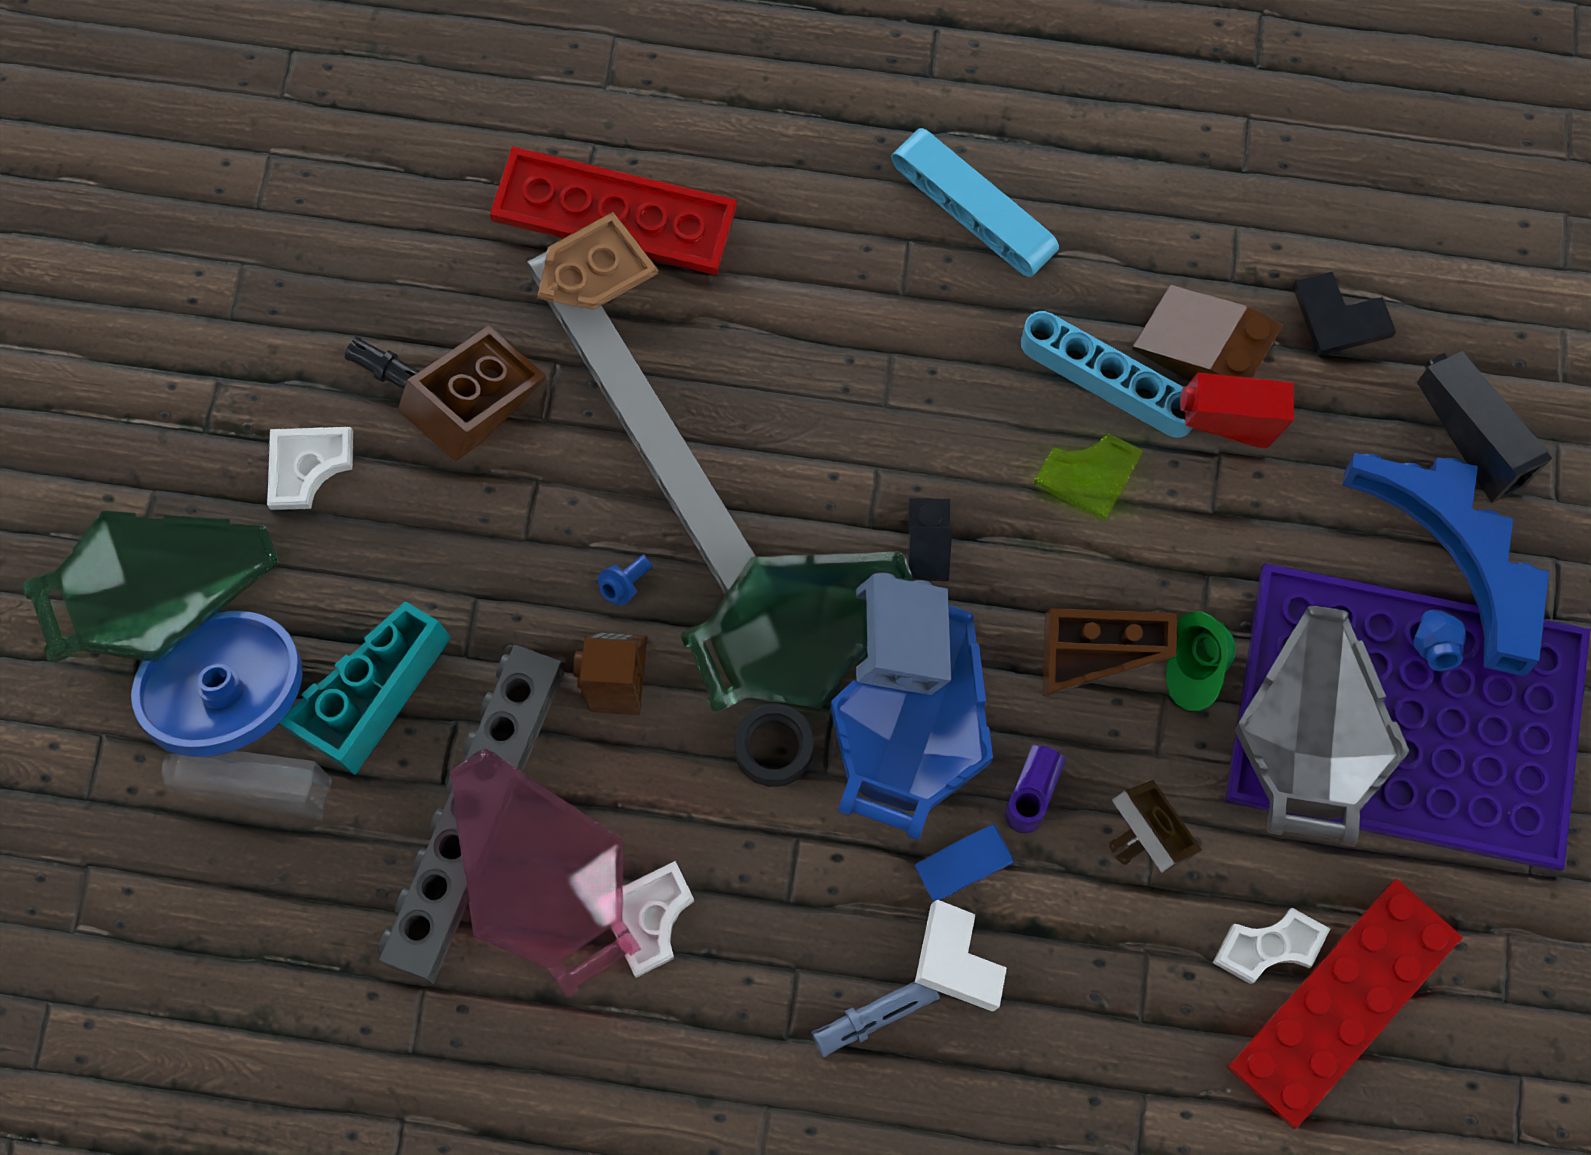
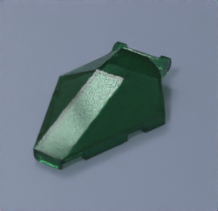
M102 511L83 534L81 540L72 548V553L54 572L29 579L22 584L25 597L32 601L47 644L44 646V652L49 662L64 660L80 651L157 662L277 565L278 559L265 524L261 526L230 524V519L164 515V519L136 517V513ZM58 589L60 590L75 635L65 638L62 637L48 596L51 591Z
M868 552L751 557L709 620L680 634L684 647L690 648L708 689L710 697L707 700L712 711L723 710L745 698L822 708L841 685L839 682L840 678L853 662H859L867 653V602L865 599L856 597V589L873 574L889 573L894 575L896 579L914 581L904 555L901 552ZM709 638L725 676L732 684V687L725 689L705 640Z

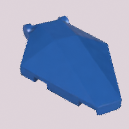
M948 605L951 681L934 694L927 695L859 683L853 680L832 700L830 707L848 780L838 812L848 816L853 812L908 832L907 837L918 841L928 812L989 766L993 758L990 730L986 724L984 707L986 698L979 644L976 642L974 615ZM858 792L862 793L864 796L870 799L885 803L887 805L902 809L904 811H915L914 816L857 796Z

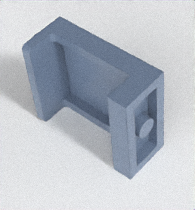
M889 573L873 574L856 589V597L865 599L867 602L868 658L856 666L857 682L932 695L951 681L948 589L932 586L930 582L924 580L906 581L896 579L894 575Z

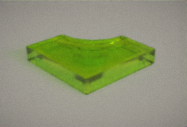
M1108 432L1098 444L1085 450L1066 451L1053 447L1035 478L1034 485L1105 522L1139 461L1143 450Z

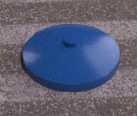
M246 611L218 612L199 617L169 633L146 655L133 681L131 694L132 708L147 736L156 745L169 752L191 757L225 754L258 740L274 728L287 714L295 702L302 682L301 657L289 633L269 617Z

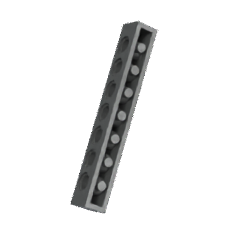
M515 644L510 655L504 654L496 671V677L499 678L494 693L488 692L481 704L479 714L483 718L477 731L472 730L465 741L463 754L467 756L461 770L455 769L448 781L446 792L450 795L444 809L438 808L432 818L429 831L433 835L427 849L422 847L414 860L412 871L416 872L411 887L410 889L405 887L397 900L395 911L399 915L393 929L387 928L379 942L378 952L382 953L379 961L385 966L431 984L435 983L565 673L561 661ZM515 688H529L531 692L525 701L515 703L509 700V696ZM507 724L514 727V733L508 740L497 741L493 739L494 731L499 726ZM494 763L498 765L497 773L493 778L489 780L477 778V771L483 764ZM475 801L481 804V811L474 819L465 820L460 817L461 809L466 803ZM456 840L464 842V851L460 857L453 860L444 858V849L448 843ZM436 880L446 881L447 891L442 898L438 900L427 898V889L432 882ZM419 920L429 921V934L422 940H411L410 929L412 925Z

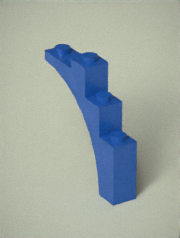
M1354 453L1344 471L1342 485L1376 496L1401 509L1428 529L1451 554L1466 577L1479 608L1484 634V667L1525 677L1539 662L1549 571L1537 569L1532 564L1526 562H1508L1513 518L1501 516L1493 510L1472 509L1478 466L1466 464L1456 458L1443 459L1437 457L1428 470L1415 463H1397L1384 460L1375 454Z

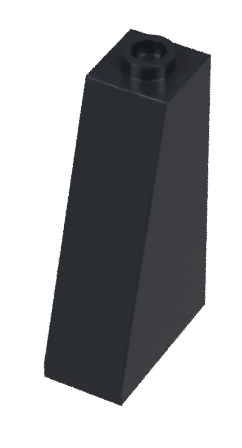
M1463 351L1450 357L1446 353L1440 354L1424 365L1426 370L1417 381V384L1466 463L1478 466L1476 479L1491 503L1526 487L1551 461L1552 457Z

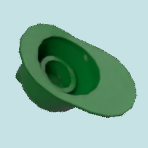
M1189 612L1181 616L1177 621L1176 656L1168 660L1166 685L1175 703L1187 711H1201L1208 708L1220 695L1225 673L1233 664L1236 655L1234 638L1225 627V623L1217 621L1213 616L1204 612Z

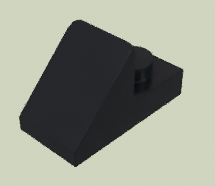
M910 498L908 580L949 581L952 543L950 499Z

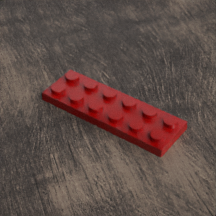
M512 146L490 211V217L493 222L566 238L614 212L649 259L717 275L736 213L737 200Z
M1397 878L1392 880L1226 1068L1289 1127L1297 1129L1463 937Z

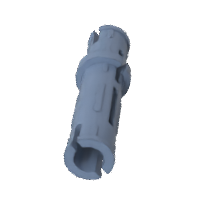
M914 981L857 1010L853 1007L846 1010L845 1016L812 1031L811 1035L820 1054L824 1058L828 1054L856 1040L859 1043L867 1040L868 1034L933 1001L939 1000L940 996L938 991Z

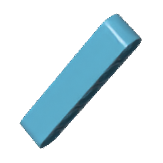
M923 128L917 129L891 155L894 166L903 176L1022 275L1032 277L1059 250L1056 238L1044 226L929 131Z
M1038 311L1027 318L1021 337V348L1028 357L1168 436L1180 438L1191 432L1193 428L1185 426V419L1177 418L1171 412L1172 409H1181L1180 396L1183 389L1182 386L1052 313ZM1032 332H1044L1049 336V339H1036ZM1075 350L1080 352L1084 358L1075 360L1070 358L1066 352ZM1101 371H1114L1119 378L1108 379L1102 375ZM1136 390H1148L1154 398H1141Z

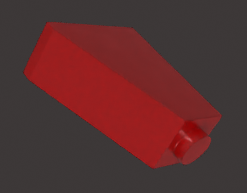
M1197 373L1191 382L1183 387L1180 396V408L1182 411H1186L1185 426L1257 448L1267 449L1294 421V382Z

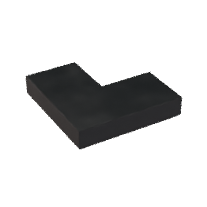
M1333 271L1296 280L1292 286L1318 356L1392 338L1396 333L1383 297L1345 306Z

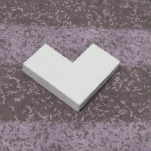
M936 900L930 906L915 983L992 1012L1000 1007L1007 968L968 953L975 914Z

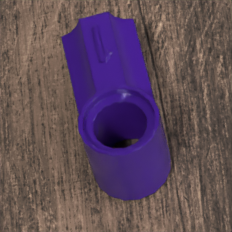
M1032 745L1005 813L1008 825L1016 832L1031 833L1038 829L1042 823L1066 762V758L1059 754L1057 750L1047 746ZM1021 802L1030 803L1035 807L1037 815L1034 817H1023L1018 813L1015 805Z

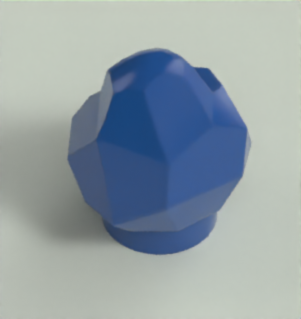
M1435 609L1429 610L1421 616L1420 626L1415 635L1413 646L1422 658L1428 661L1431 669L1446 671L1461 664L1466 640L1464 624L1454 616Z

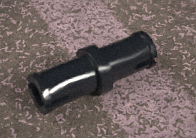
M358 336L352 339L354 344L349 343L344 356L346 360L352 361L374 373L375 379L381 382L387 380L402 389L405 388L409 378L420 372L399 360L396 353L390 350L384 352L363 341Z

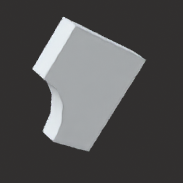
M352 428L270 429L267 500L269 509H311L314 494L325 480L338 472L352 470Z
M676 861L598 898L635 978L674 959L670 943L673 924L681 911L694 902V898Z

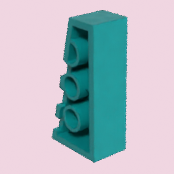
M406 601L364 638L365 643L350 656L347 654L334 665L336 669L318 685L312 684L302 693L303 698L278 723L290 735L354 775L357 774L451 639V636L438 620Z

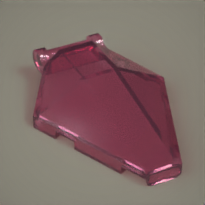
M488 749L478 752L450 771L455 802L454 810L463 868L468 886L469 907L475 938L548 968L568 998L579 991L577 986L627 953L632 956L641 950L640 945L623 920V839ZM611 928L614 930L618 937L617 940L570 971L566 970L561 961Z

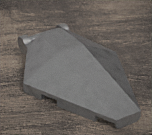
M1309 606L1257 694L1239 721L1235 732L1270 801L1267 819L1268 833L1281 835L1283 831L1336 839L1340 840L1341 845L1355 847L1359 836L1360 810L1403 761L1409 749L1398 723L1391 721L1383 702L1386 698L1385 692L1362 640H1357L1348 619V612L1344 610L1319 606ZM1286 812L1329 820L1342 818V823L1286 814Z

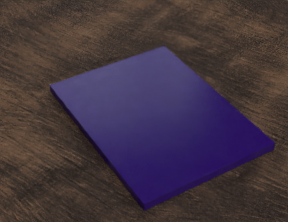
M1264 563L1261 567L1237 725L1309 606H1319L1344 610L1348 612V619L1357 640L1363 641L1385 692L1386 698L1383 702L1391 721L1398 723L1409 749L1403 761L1360 810L1359 830L1559 872L1564 870L1591 629L1544 619L1539 662L1524 677L1484 667V634L1478 606ZM1433 609L1454 616L1463 622L1466 631V640L1462 654L1463 660L1457 667L1446 671L1431 669L1428 661L1423 659L1413 646L1415 635L1420 626L1421 616ZM1235 733L1225 802L1269 811L1270 801ZM1286 812V814L1342 823V818L1329 820Z

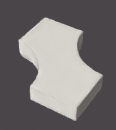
M1290 908L1283 919L1277 924L1267 928L1252 929L1234 923L1226 935L1213 963L1249 984L1254 983L1267 967L1275 964L1295 963L1310 968L1330 928L1294 908Z

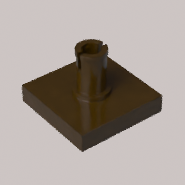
M1154 780L1127 789L1112 799L1130 826L1128 831L1109 843L1112 853L1128 845L1127 849L1115 856L1120 863L1126 865L1134 857L1146 850L1162 873L1189 860L1202 851Z

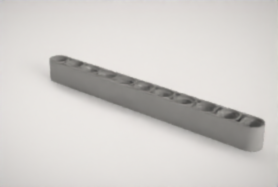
M547 252L527 262L530 273L538 287ZM547 300L737 615L744 619L778 600L773 584L603 307L599 306L591 310Z

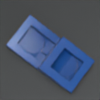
M992 824L938 851L914 866L933 902H935L936 900L942 901L967 886L986 879L1011 865L1015 860L996 825Z

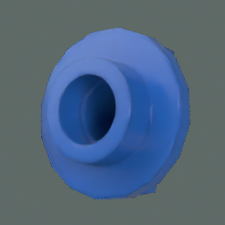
M643 554L623 571L616 564L604 569L598 576L600 593L607 601L615 605L623 606L627 604L637 592L633 583L653 568V564Z

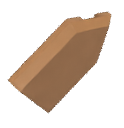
M614 212L548 247L537 298L594 310L657 275L659 270Z

